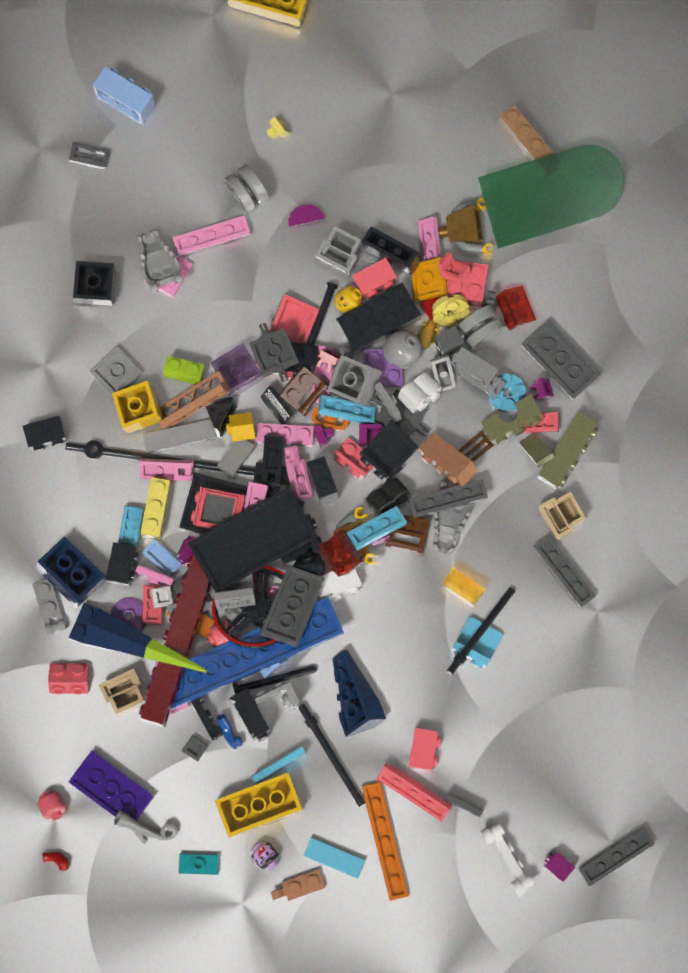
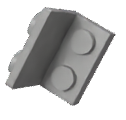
M250 575L219 593L215 592L214 600L217 610L256 605L253 576Z
M284 681L275 685L270 692L264 690L256 694L254 699L258 706L282 694V703L285 708L289 707L290 711L298 708L300 704L291 683L285 684Z

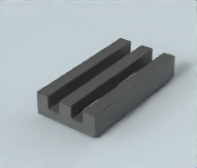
M73 142L69 162L106 170L110 150ZM77 148L99 154H104V157L78 152L75 150ZM74 155H75V156L84 157V158L93 159V160H97V161H102V163H98V162H94V161H90V160H85V159H81V158H76V157H74Z
M448 793L445 801L478 818L483 813L482 809L451 793Z

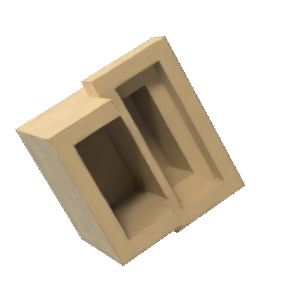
M571 492L557 500L554 497L538 506L556 540L574 531L573 528L581 525L586 520Z
M131 669L99 684L106 703H111L118 717L141 707L146 702L140 690L143 686L135 669Z

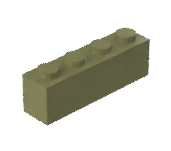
M578 411L552 452L554 458L545 463L537 478L556 490L559 486L563 487L568 479L566 476L569 470L573 471L578 463L576 460L577 456L584 454L588 448L586 442L589 438L593 440L598 432V429H596L598 423Z

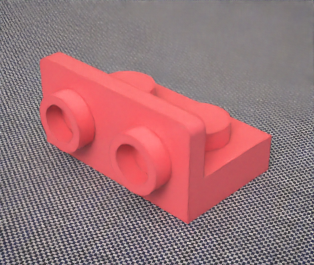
M348 437L341 447L334 452V457H336L334 460L342 467L346 465L350 468L349 472L357 479L361 477L364 480L373 468L370 465L366 467L359 460L361 458L359 453L363 448Z

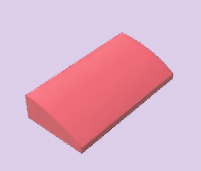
M284 294L269 326V332L285 328L291 342L305 344L319 309ZM255 360L254 365L259 367L257 361ZM286 372L289 379H291L293 372Z

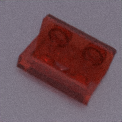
M345 530L338 531L328 541L319 544L322 554L326 557L333 572L338 577L350 574L364 562Z

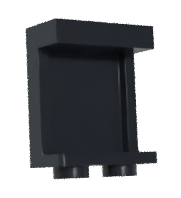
M391 420L359 453L361 456L359 460L366 467L370 465L375 470L373 473L378 479L387 481L418 450L419 446Z

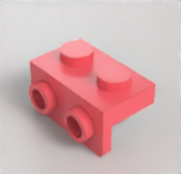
M50 663L48 677L49 693L88 694L89 664Z

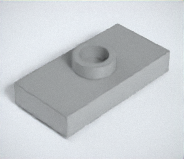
M381 382L375 385L376 394L394 422L401 420L400 412L395 405L397 404L396 399L392 393L390 395L387 393Z

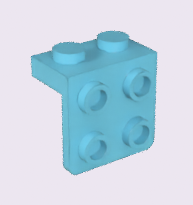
M473 617L468 618L452 647L454 655L457 652H461L483 622ZM489 626L466 657L472 661V665L480 669L487 667L503 636L502 633Z

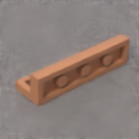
M217 371L162 405L160 410L163 420L159 421L161 428H172L230 392L231 389L222 372ZM218 377L221 384L211 388L212 381ZM199 388L206 389L205 394L195 398ZM183 398L191 399L189 404L180 407ZM168 407L175 408V412L167 417L164 410Z

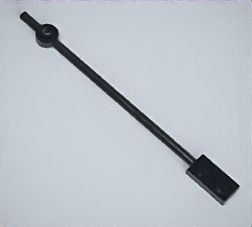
M91 440L86 445L66 443L65 450L85 453L91 460H98L103 455L140 460L141 458L184 460L183 458L103 448L102 444L97 440ZM92 447H97L96 452L92 453L90 451ZM194 460L193 468L224 472L217 467L218 463ZM256 462L255 468L241 466L237 474L254 476L253 482L261 483L262 463ZM282 466L281 486L290 487L286 466ZM268 475L267 479L275 480V475Z

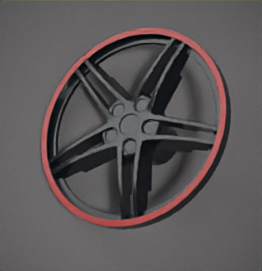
M266 566L255 572L258 573L254 586L256 605L238 607L243 611L226 629L220 621L213 597L212 614L214 622L220 633L230 642L246 648H264L280 642L266 637L267 641L247 642L234 637L235 634L244 630L251 623L259 626L260 630H262L275 597L267 598L269 574L283 580L285 575L284 572L276 568ZM265 573L262 593H257L261 574ZM243 617L246 618V619H244L241 623H239L230 633L228 632V631H229L233 626H235Z

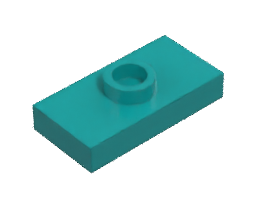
M179 854L178 874L218 875L219 855Z

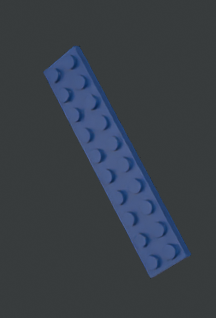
M327 597L315 603L298 648L282 642L264 648H246L228 641L190 658L189 660L205 668L207 672L184 668L171 710L344 634L329 598ZM260 628L237 637L247 642L268 640L265 636L261 635Z

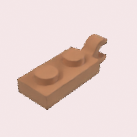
M319 869L282 882L283 889L271 892L273 900L286 896L288 901L324 889L325 886Z

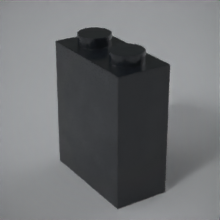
M325 456L306 462L307 472L320 506L337 500L338 490Z

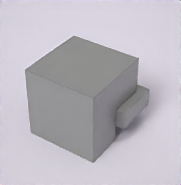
M334 226L327 240L324 239L315 258L349 275L357 260V254L361 249V239Z

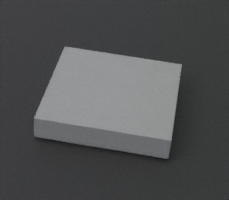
M116 345L90 370V373L112 394L128 388L143 374V371Z

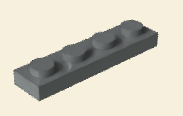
M480 479L466 483L463 487L461 485L409 498L408 501L413 518H418L488 499L484 481Z
M550 535L533 547L580 608L596 597L595 593Z
M643 827L578 871L590 887L655 843Z

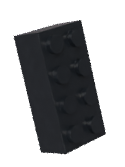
M402 282L336 318V324L349 347L352 348L354 355H357L385 340L393 332L403 330L421 320V313Z

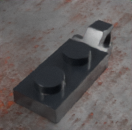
M200 697L191 701L211 740L214 741L222 737L220 727L211 723V720L214 718L209 709L204 710L202 703H204L203 698Z

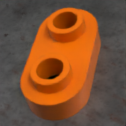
M319 407L312 411L311 419L316 426L321 425L322 428L343 431L349 425V421L341 419L343 423L338 425L336 420L339 418L323 415L325 418L320 421L317 419L318 415H322L318 414Z

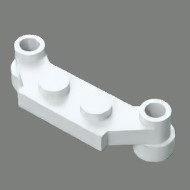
M498 823L491 828L483 829L481 833L487 844L489 845L495 841L516 878L515 881L511 882V885L517 896H521L525 893V890L534 886L532 879L529 875L525 876L521 871L524 867L519 858L515 859L511 852L514 850L510 842L504 841L502 837L504 831L501 825Z

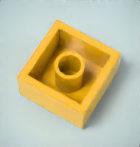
M149 381L112 393L122 429L128 434L163 420L154 387Z

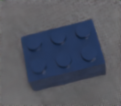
M65 536L37 561L35 568L76 608L104 583L106 577Z

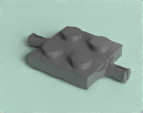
M262 323L259 325L262 336L249 344L263 378L278 373L281 382H285L284 377L286 381L289 379L285 369L299 363L285 328L269 332L267 324Z
M396 389L392 395L397 401L395 405L402 419L394 422L378 395H375L372 401L381 406V411L375 418L377 423L386 427L392 420L409 437L416 431H419L425 437L428 435L430 429L421 424L428 409L425 408L421 412L418 410L412 413L397 398L400 391Z

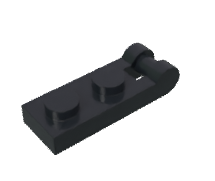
M264 435L261 484L280 490L284 437ZM268 475H275V480L267 479Z

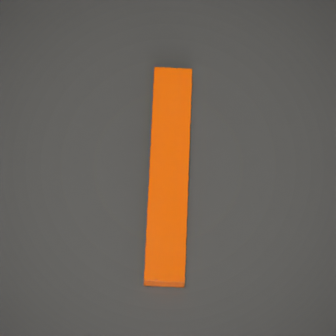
M381 782L361 786L389 900L408 897Z

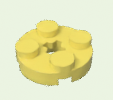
M454 295V297L450 298L443 296L432 307L434 321L439 325L447 326L449 329L453 326L457 327L459 323L471 315L468 300L461 295Z

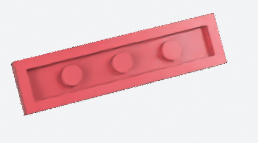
M388 762L376 778L441 822L452 807L450 803Z

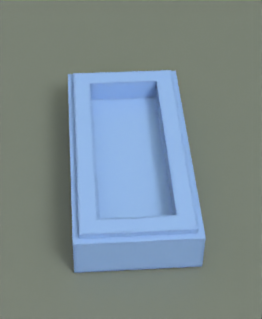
M155 538L142 551V554L166 576L172 577L183 565Z

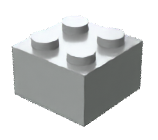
M341 355L327 391L368 407L382 371Z

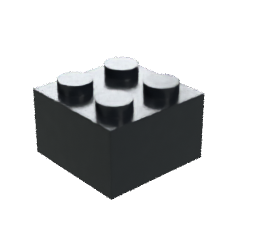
M76 261L73 290L74 302L113 306L116 274L114 263Z

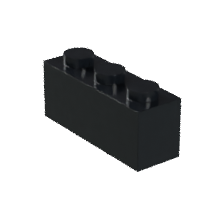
M372 226L361 241L365 250L381 259L386 258L390 264L413 275L422 260L418 251Z

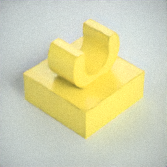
M274 117L269 121L273 126L267 130L270 138L273 137L275 139L277 136L286 138L291 134L281 118Z

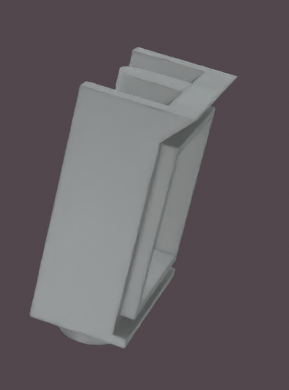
M463 347L453 355L451 363L459 377L490 394L494 401L506 385L496 375L499 370Z

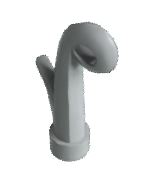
M121 810L114 819V825L129 830L143 844L146 843L144 836L167 841L173 839L178 833V828L174 824H165L158 831L137 821Z

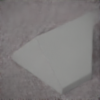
M454 354L430 360L429 367L433 379L442 386L440 392L456 387L459 375L451 363Z

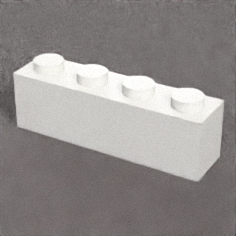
M353 563L322 576L325 577V581L316 602L327 597L331 602H335L341 599V595L347 592L351 595L359 591V587L362 584Z

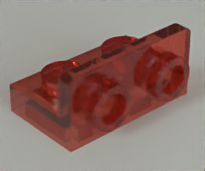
M523 285L503 290L496 296L497 305L502 312L504 322L509 331L514 330L518 326L533 323L536 320Z

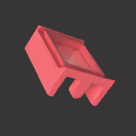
M200 487V491H197L195 496L197 505L196 510L192 511V525L206 529H213L243 512L246 496Z

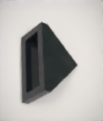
M231 396L205 406L219 438H222L226 430V423H229V415H233L237 408L235 399Z

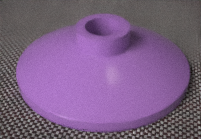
M124 598L113 606L110 613L112 616L140 632L146 628L147 624H142L143 603L140 600ZM127 613H132L131 619L125 618Z

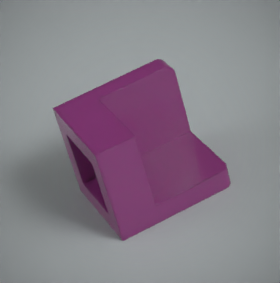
M359 424V446H367L382 431V424Z

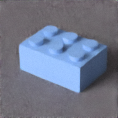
M104 67L93 84L96 97L143 125L155 108L153 95L149 89L138 87L134 80L128 77L126 79L123 78L114 68L108 69Z

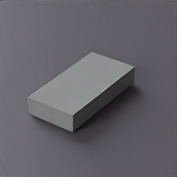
M247 440L234 442L217 467L234 477L255 449V445Z

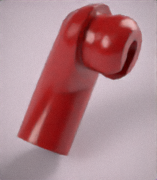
M61 852L42 853L43 863L54 862L59 866L58 869L60 871L68 870L69 860Z

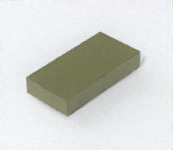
M536 433L519 442L521 448L537 467L554 458L553 453Z

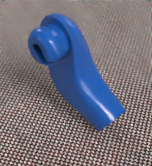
M218 715L216 720L229 746L232 749L242 746V738L234 736L232 725L226 715Z

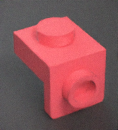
M447 252L439 260L438 267L442 278L461 284L470 272L469 266L453 260L452 253Z

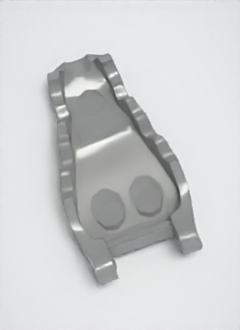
M155 229L137 236L140 246L142 274L153 293L158 292V287L174 281L177 284L182 283L183 279L177 258L168 249L164 241L161 240L157 230Z
M441 480L439 490L446 489L447 482ZM472 503L434 513L435 537L433 547L436 551L443 554L454 552L457 539L470 516Z

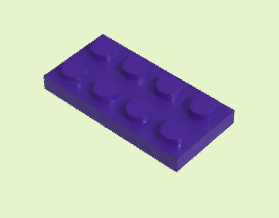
M92 750L68 781L115 817L121 810L138 820L154 798L153 795Z

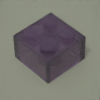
M243 343L210 362L215 373L217 371L222 372L231 389L227 393L229 397H235L263 380L261 371Z

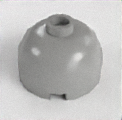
M397 330L386 337L383 352L391 365L395 364L399 366V369H407L417 362L421 356L422 345L416 334L408 330Z

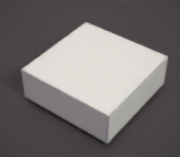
M170 586L150 589L153 608L173 605Z

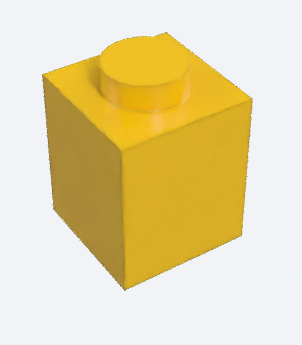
M251 412L229 415L230 423H226L227 434L232 435L233 442L255 439Z

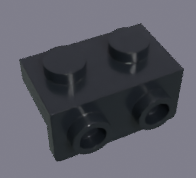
M291 342L299 363L288 367L285 371L297 372L303 365L313 373L317 363V346Z

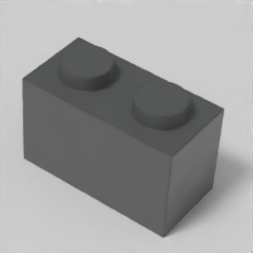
M453 326L436 335L433 345L440 357L455 354V352L463 347L465 337L460 329L457 330Z

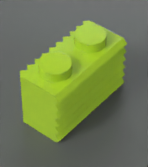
M170 355L167 356L163 369L164 377L195 385L203 380L205 373L203 363L192 362V360L189 362L188 360L185 361V359L170 357Z

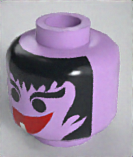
M261 841L251 850L250 858L260 870L268 868L270 871L278 864L276 860L279 858V852L270 842L264 843Z

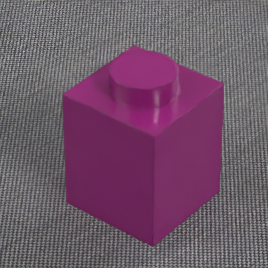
M551 852L544 860L546 863L544 868L561 883L576 868L559 852L555 854Z

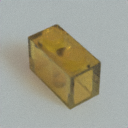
M455 568L451 570L442 583L443 588L472 608H474L485 592L484 588Z

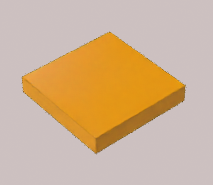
M442 257L420 262L412 275L413 300L415 302L447 295L446 279L441 277L438 267L439 260Z

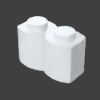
M424 372L414 381L404 386L397 398L412 413L418 410L421 412L430 401L435 402L440 397L442 386L427 372Z

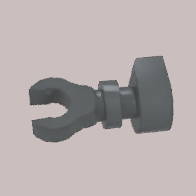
M488 291V296L483 299L482 307L492 305L496 311V292Z

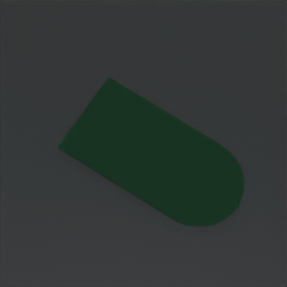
M586 144L480 176L478 181L495 242L499 249L605 215L620 200L624 190L625 178L624 170L613 153L601 146Z

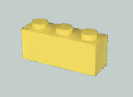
M151 477L140 533L142 537L161 540L172 485L170 480Z

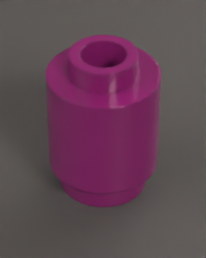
M187 536V539L183 540L176 555L179 559L178 562L187 566L189 557H193V553L188 546V542L195 539L193 536Z

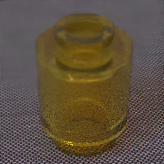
M427 320V322L423 321L417 337L421 342L422 348L429 349L430 346H433L434 337L440 331L437 327L438 324L434 321Z

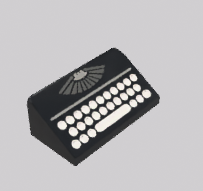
M268 386L261 395V399L280 424L286 425L294 419V413L278 395L274 387Z

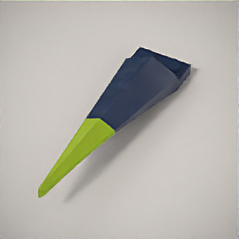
M85 602L68 637L90 647L207 672L205 668L125 622Z

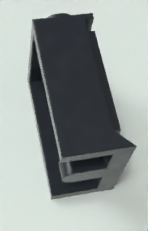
M248 688L228 698L229 702L234 703L253 741L258 740V742L267 739L269 737L268 733L271 731Z

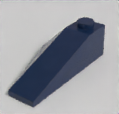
M343 650L333 658L335 682L338 683L339 694L337 695V701H340L341 705L339 720L345 736L349 737L375 728L386 720V716L378 697L348 650Z

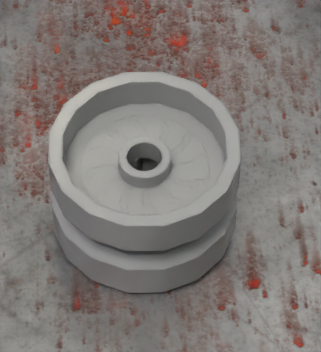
M245 164L238 169L239 178L234 174H230L224 178V182L236 203L245 213H249L255 208L254 200L262 204L269 199V196L256 174Z
M492 305L482 307L465 318L457 326V330L460 329L464 336H469L466 343L471 350L478 349L487 344L506 329L501 319H494L497 312Z

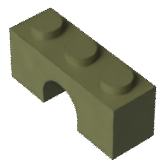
M531 394L514 403L518 410V416L514 421L504 422L501 416L496 413L481 422L494 445H501L507 442L508 438L512 435L522 434L525 428L536 426L542 422L541 419L545 418Z

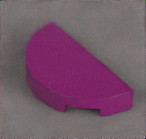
M301 205L291 212L288 224L289 228L324 221L325 217L319 208L313 205Z

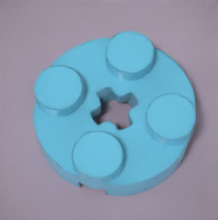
M503 373L498 377L506 383L503 389L507 390L509 388L512 396L504 397V392L501 390L494 401L490 394H488L489 401L495 409L501 412L515 411L517 407L514 403L526 397V387L519 377Z

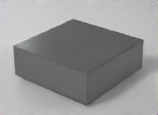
M192 735L182 749V752L198 762L209 745Z

